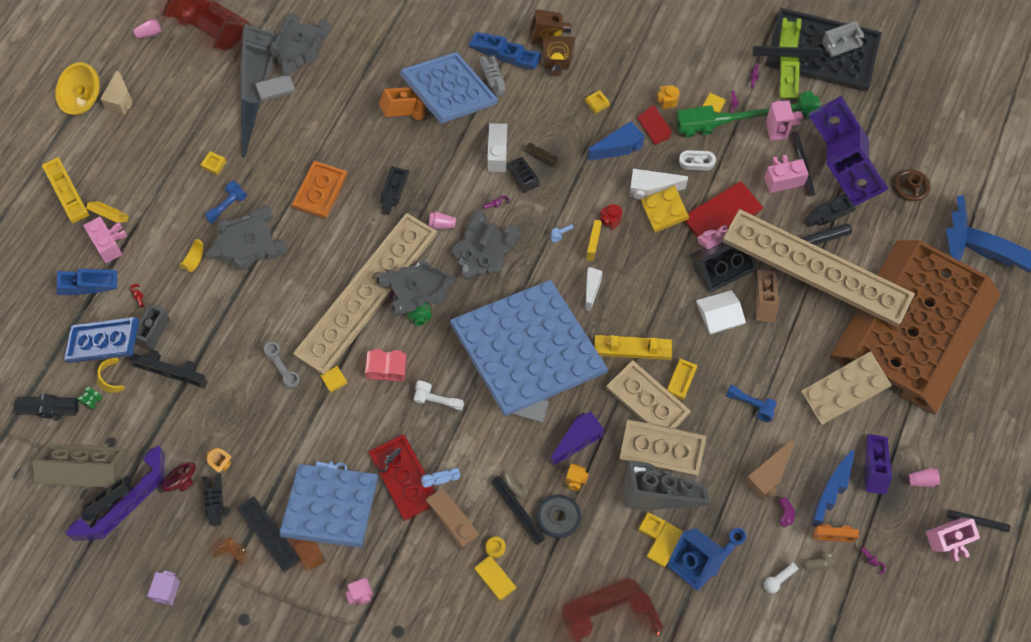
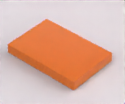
M313 161L292 203V208L326 219L348 175L347 171Z

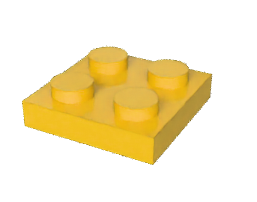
M675 185L641 199L655 233L689 219Z

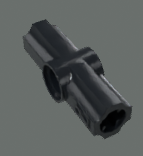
M41 394L39 397H17L14 402V408L17 415H37L41 418L50 419L54 418L55 415L76 416L79 412V401L77 398Z

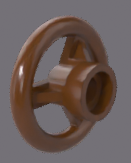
M914 169L901 171L894 180L896 192L908 201L924 199L928 196L931 189L927 176ZM909 175L907 180H901L903 176ZM924 182L925 190L920 194L918 188ZM900 186L907 187L914 196L904 193Z

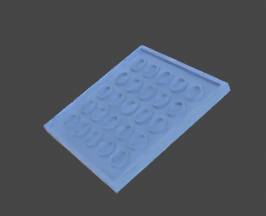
M551 280L450 320V325L504 416H508L580 385L608 371L607 366Z

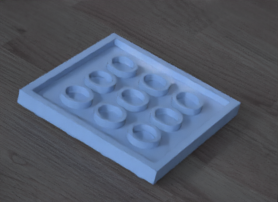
M457 52L401 69L400 72L401 77L441 124L496 105L498 101Z
M299 464L281 526L280 537L362 548L378 482V474Z

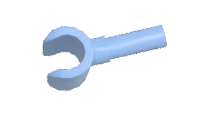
M571 224L561 229L554 228L550 234L552 242L560 241L562 239L561 234L573 229L574 226Z

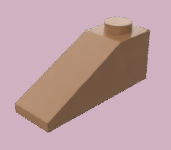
M757 269L756 321L775 323L779 307L776 271Z
M792 440L747 477L746 485L760 500L766 496L770 498L778 491L776 487L780 482L794 445Z
M443 488L426 499V502L461 550L479 537V533Z

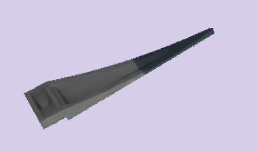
M246 24L242 28L240 43L243 158L247 153L261 102L255 83L268 79L274 56L269 51L272 42L276 41L278 37L277 33Z

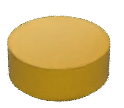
M500 537L488 539L485 544L487 555H491L495 559L502 557L506 551L504 540Z

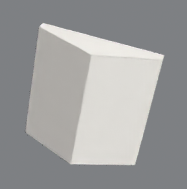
M732 290L696 300L710 335L746 323L740 301Z

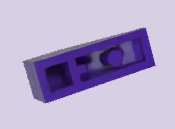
M592 411L587 414L582 413L576 417L551 456L552 466L603 437L604 429Z
M867 434L865 459L866 492L886 495L892 479L888 437Z

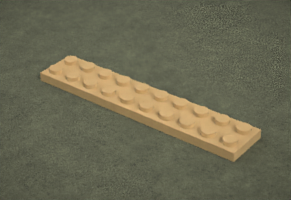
M740 209L722 242L896 327H899L915 294Z
M406 213L295 350L293 356L321 375H325L327 371L331 370L393 290L391 286L379 287L376 284V275L379 272L387 273L389 270H395L398 273L399 268L413 266L436 237L437 231Z

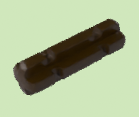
M533 143L527 144L525 152L530 155L534 154V157L545 163L548 162V165L552 167L556 166L558 157L550 155L549 152L540 147L536 148V145Z

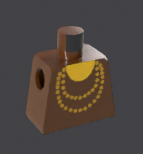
M535 9L529 28L531 44L542 43V35L561 36V33H571V23L563 22L561 13Z
M542 35L544 67L551 69L552 75L560 76L562 70H569L575 51L576 37Z

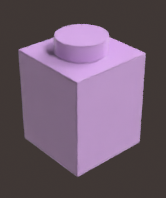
M155 572L148 597L154 602L172 606L180 581L172 572Z

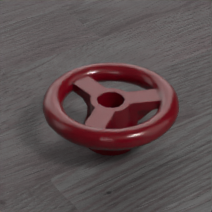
M186 462L175 468L164 479L162 490L164 492H171L179 489L180 492H184L189 489L194 482L191 477L196 470V464L194 462Z

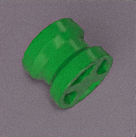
M86 386L84 394L80 395L77 400L88 409L94 410L95 404L101 401L103 397L91 387Z

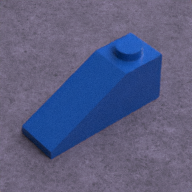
M630 121L590 147L588 159L591 161L629 155L634 151L637 152L643 147L645 135Z

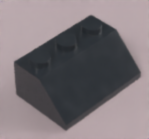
M724 242L710 249L704 247L690 254L694 270L709 293L758 269L754 257Z

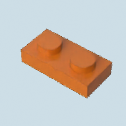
M821 524L813 531V540L854 543L859 538V529H852L851 526L835 528L829 524Z

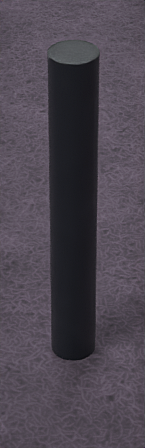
M950 509L947 512L948 518L956 520L970 518L974 519L976 525L1008 533L1010 531V524Z

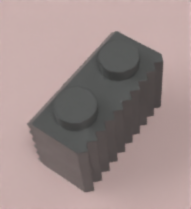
M154 304L148 306L138 323L135 338L136 345L150 351L151 349L153 350L163 331H165L164 328H167L166 325L171 321L165 309Z

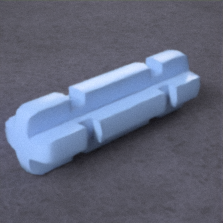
M452 468L450 471L444 470L432 473V475H423L421 482L423 487H429L432 484L437 485L449 482L450 479L451 481L458 480L460 472L458 468Z

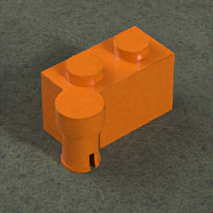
M411 87L384 89L379 106L385 117L411 115L416 120L424 118L426 105Z

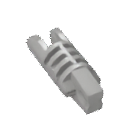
M485 56L479 57L489 86L496 97L502 96L505 92V82L495 57L490 56L489 63Z

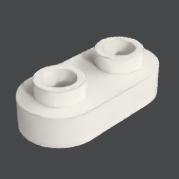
M687 150L682 152L679 158V165L686 170H711L716 162L715 155L709 151Z

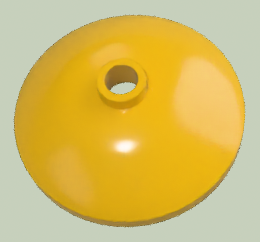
M77 62L68 66L60 75L56 85L55 95L60 109L70 115H80L89 110L98 97V74L91 65L83 62Z

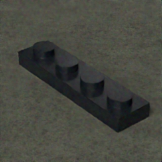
M254 496L237 508L284 573L301 561L285 537H280V530Z

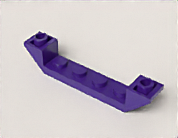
M157 445L155 448L150 449L143 459L153 471L145 474L141 482L136 487L130 489L128 495L120 502L115 503L106 516L96 521L93 528L80 518L78 521L73 522L65 533L73 541L103 540L164 481L165 453L160 446Z

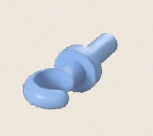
M318 461L316 463V466L337 469L339 466H343L347 470V465L341 462L336 465L332 461H330V464Z

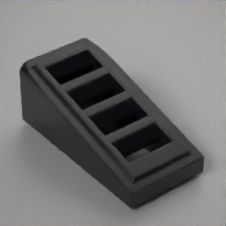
M523 157L506 164L522 193L539 187L537 175ZM520 163L522 164L521 166H518V167H516V168L513 167V166H516V165H518V164H520Z

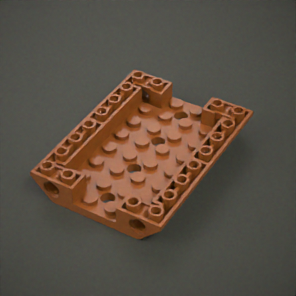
M898 240L877 276L915 293L899 327H896L858 308L830 358L846 366L871 351L889 382L903 389L899 396L936 415L995 306L1000 292L989 276L920 240ZM941 271L948 272L950 277H943ZM930 300L934 306L928 307L924 301ZM907 330H914L917 333V336H910ZM890 360H897L900 363V367H894Z

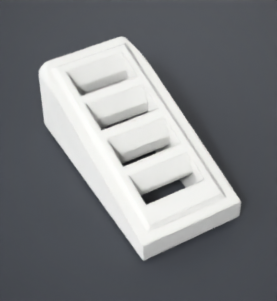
M588 267L586 311H591L603 273L601 270Z

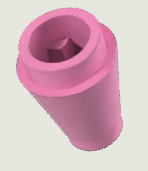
M149 19L133 30L135 36L139 39L158 35L161 32V27L157 19Z
M436 211L434 213L430 212L429 227L433 229L455 228L456 217Z
M931 467L908 474L910 486L935 487V485H940L938 469Z

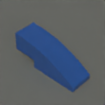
M77 269V272L57 271L56 295L92 294L117 289V270Z

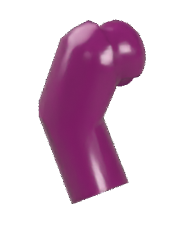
M784 497L778 501L784 511L783 517L779 519V523L782 527L786 528L794 523L796 513L787 497Z

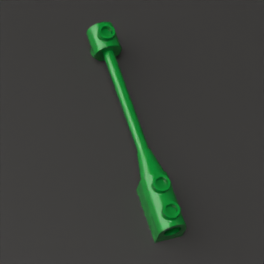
M806 91L799 94L797 104H791L790 106L792 111L802 112L806 119H810L809 113L820 107V101L817 95H813L812 91ZM713 105L678 110L675 120L679 134H684L686 138L695 136V132L702 131V135L711 134L713 132L712 129L734 120L766 116L770 108L731 114L714 112Z

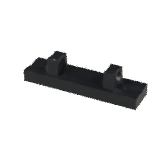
M152 349L148 357L133 353L128 359L135 368L205 389L208 383L204 374L195 372L197 366L192 361L187 360L184 368L159 361L161 355L158 351Z

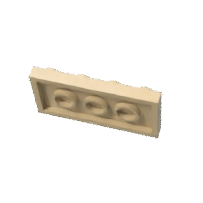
M870 351L801 392L819 422L823 425L892 385Z
M633 360L606 386V389L644 423L676 429L691 413L684 404Z
M627 419L620 459L645 462L655 467L699 475L707 436Z

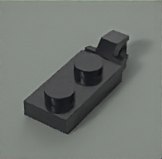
M391 166L380 195V203L383 204L381 208L382 214L390 215L392 206L396 207L397 203H399L409 176V170Z
M844 194L815 207L811 211V215L807 216L804 222L808 228L816 224L819 226L825 225L855 212L856 207L848 196Z

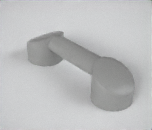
M275 342L265 344L264 355L267 360L275 364L283 376L284 386L286 388L298 386V374L289 372L279 358V345Z

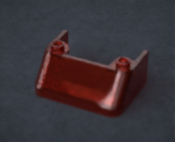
M167 0L162 12L164 17H174L178 19L177 22L181 25H194L214 37L213 48L224 51L232 49L240 41L244 24L252 25L249 21L215 0Z
M630 578L568 602L562 608V618L572 642H581V639L591 634L593 628L591 617L625 603H629L635 613H646L656 637L661 634L663 625L649 595L636 580Z

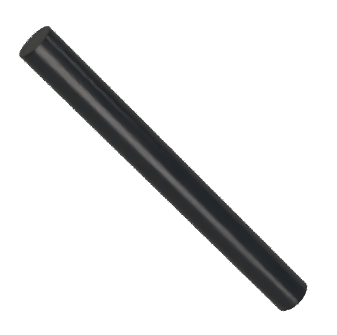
M795 131L791 135L798 160L803 159L809 175L805 186L808 196L812 197L815 196V190L799 132Z

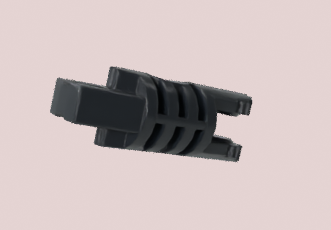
M219 473L214 475L215 488H211V481L208 476L203 477L205 516L209 518V524L213 527L221 526V514H224L222 476Z

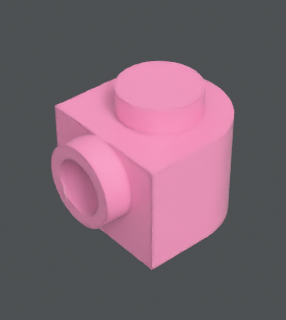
M366 578L347 585L349 591L346 592L349 604L354 603L355 605L359 603V605H363L371 601L370 597L373 596V592Z

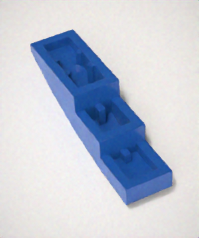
M476 32L469 43V47L485 55L494 56L495 59L531 70H535L541 59L540 52L525 50L523 45L510 43L506 37Z
M964 195L956 196L959 211L951 212L954 227L946 229L951 257L960 262L965 249L968 228Z
M967 228L966 247L988 260H991L993 257L1009 267L1011 264H1014L1030 273L1031 251L985 231Z
M851 450L824 487L814 512L812 526L817 527L822 524L825 510L831 511L836 504L837 494H843L846 491L855 451Z

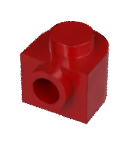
M616 204L606 206L600 211L599 219L605 227L608 226L611 230L615 229L621 223L622 208Z

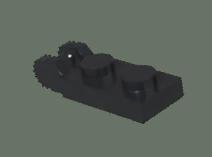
M125 476L85 503L81 518L86 521L94 519L98 511L109 508L119 497L124 498L130 492L132 480Z

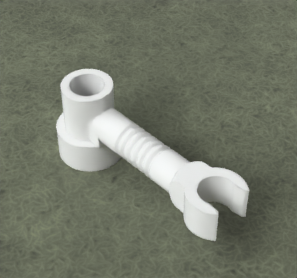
M417 381L414 402L424 404L425 400L462 411L464 406L463 400L430 393L431 384Z

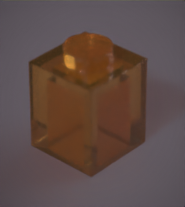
M299 540L298 544L294 545L307 572L326 562L315 541Z

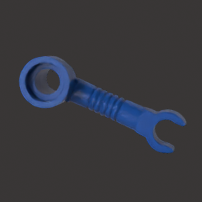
M235 180L231 181L225 188V192L229 196L205 215L207 217L206 220L211 224L236 199L241 202L246 198L247 193L240 188L241 186Z
M729 386L726 393L727 397L742 400L760 408L757 417L764 422L772 421L775 414L774 409L777 405L775 400L767 398L763 402L743 393L736 386Z
M734 528L730 532L729 542L724 547L727 554L723 562L736 546L742 545L745 542L746 532L743 529ZM734 536H738L740 540H735Z

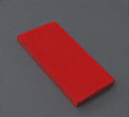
M740 181L689 212V219L683 222L698 237L708 230L717 231L724 225L729 229L739 209L754 216L761 212L764 207Z
M402 434L368 452L375 466L379 465V469L384 470L386 468L384 463L387 459L386 456H390L398 447L402 450L393 459L394 463L390 462L388 464V470L384 473L379 472L405 522L430 509L431 507L426 502V499L436 492L432 486L423 487L421 478L426 474L405 434Z

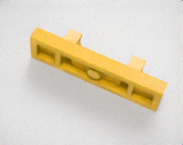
M59 157L42 164L72 224L90 216Z
M595 335L594 348L600 356L672 359V339Z

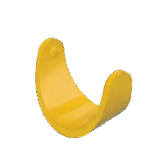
M194 240L191 249L184 261L180 262L178 268L193 272L198 267L204 249L203 243L200 240Z
M119 358L107 359L98 368L96 382L98 387L104 392L115 393L125 389L123 385L113 386L107 384L100 375L104 368L118 363Z

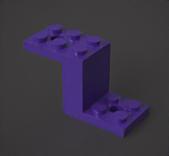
M842 95L811 111L809 117L827 143L826 164L854 206L887 191L888 186L869 158V138ZM831 117H838L839 122L833 124L829 119ZM860 179L867 181L863 186L858 185L856 182Z

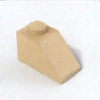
M116 71L102 95L101 101L105 109L125 115L127 109L132 105V99L120 72Z

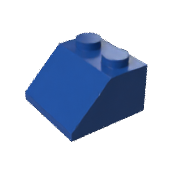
M695 528L682 532L666 566L696 590H700L718 571L727 551Z

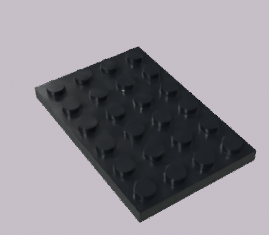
M780 7L770 46L780 47L783 18H787V22H796L799 18L801 19V29L798 47L823 49V56L820 59L798 58L800 62L799 75L868 92L882 32L860 27L864 34V37L860 38L863 43L862 46L830 57L822 43L825 32L847 25V23ZM767 57L764 66L780 70V57Z

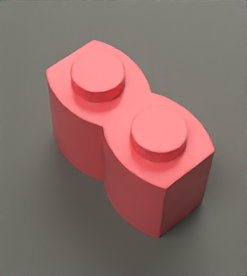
M381 349L367 351L366 378L372 380L405 381L407 355L399 350H393L388 353Z

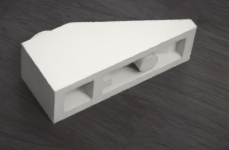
M489 123L488 172H506L507 124Z
M633 169L629 197L643 199L674 185L677 191L686 188L688 176Z

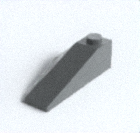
M631 460L628 462L623 489L625 506L627 508L650 510L708 506L710 501L706 486L686 478L681 480L671 476V472L667 470L662 472L654 469V465Z

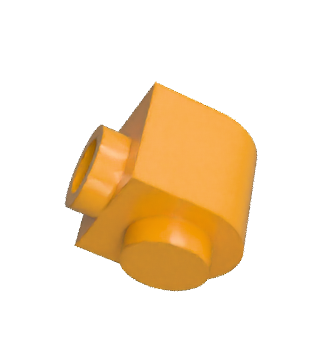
M672 85L660 87L659 92H657L658 103H661L662 109L673 108L678 104L679 89Z
M213 448L208 451L206 462L220 473L221 470L225 471L230 466L232 456L220 448Z
M571 463L564 485L568 486L571 490L579 491L581 484H586L589 475L588 472H585L586 468Z

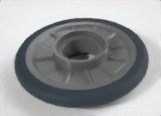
M565 495L547 497L541 502L537 510L536 517L540 529L545 534L554 538L570 536L577 530L581 522L579 506L573 499ZM560 511L564 514L565 518L562 521H556L553 518V514Z

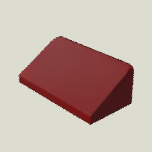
M655 105L637 117L654 145L671 138V129Z

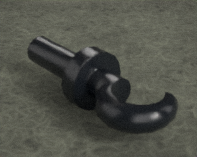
M398 447L390 456L387 455V459L384 461L386 468L380 470L379 465H377V470L381 473L386 472L389 468L388 464L390 462L393 464V459L402 450Z

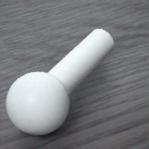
M793 562L776 577L766 578L763 583L764 589L768 593H776L780 589V584L796 572L798 567Z

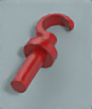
M133 284L130 287V291L134 294V299L138 301L139 307L142 308L144 307L143 293L139 292V290H133L134 287H140L139 284Z

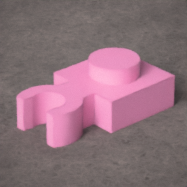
M724 225L717 231L708 230L704 232L703 235L697 237L698 243L706 249L722 243L728 231L727 226Z

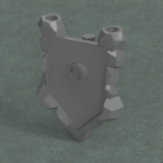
M291 12L284 17L280 34L277 40L272 42L269 52L274 57H277L279 64L282 65V73L285 76L291 75L303 64L313 62L318 58V45H321L322 40H325L328 36V31L332 29L331 23L327 19H321L316 26L299 23V17Z
M263 205L258 210L253 209L248 215H244L240 219H224L219 222L217 229L219 234L214 239V245L207 251V257L210 259H221V261L226 263L231 262V266L235 269L246 270L255 260H263L265 257L267 259H274L277 255L283 256L287 252V248L283 240L276 239L273 241L266 222L273 218V214L268 205Z
M480 210L473 212L471 220L467 222L466 228L468 230L464 234V240H460L459 243L455 244L452 250V254L459 260V264L462 267L463 278L469 280L487 271L489 273H499L503 268L504 256L509 251V247H512L516 243V239L520 237L518 226L510 225L501 232L496 229L497 225L493 222L489 226L485 225L487 216L484 212Z
M424 260L408 268H399L398 273L395 270H389L387 273L379 272L376 275V284L379 287H392L395 295H393L394 302L391 303V310L393 315L398 316L405 312H412L416 310V307L423 306L424 303L441 304L446 301L448 287L455 283L453 275L442 272L438 268L431 269V266Z

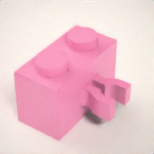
M789 101L771 103L765 122L770 141L787 139L792 125L801 124L800 120L803 119L802 112L792 113Z
M783 155V163L781 164L777 157H773V166L767 168L764 177L769 192L773 193L804 186L809 174L803 159L788 162L787 155Z
M98 217L83 225L105 263L122 255L115 241L127 237V234L124 230L118 233L119 230L123 229L120 222L111 229H107L101 217Z
M960 518L926 531L932 551L946 552L951 550L950 557L955 562L959 561V551L962 557H970L967 549L963 546L964 544L980 539L974 519Z

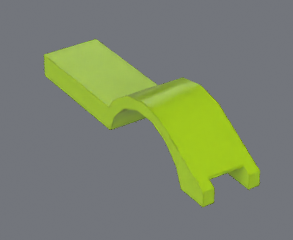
M783 18L780 47H798L801 19L798 18L796 22H787V18ZM780 57L779 98L798 99L800 62L798 58Z

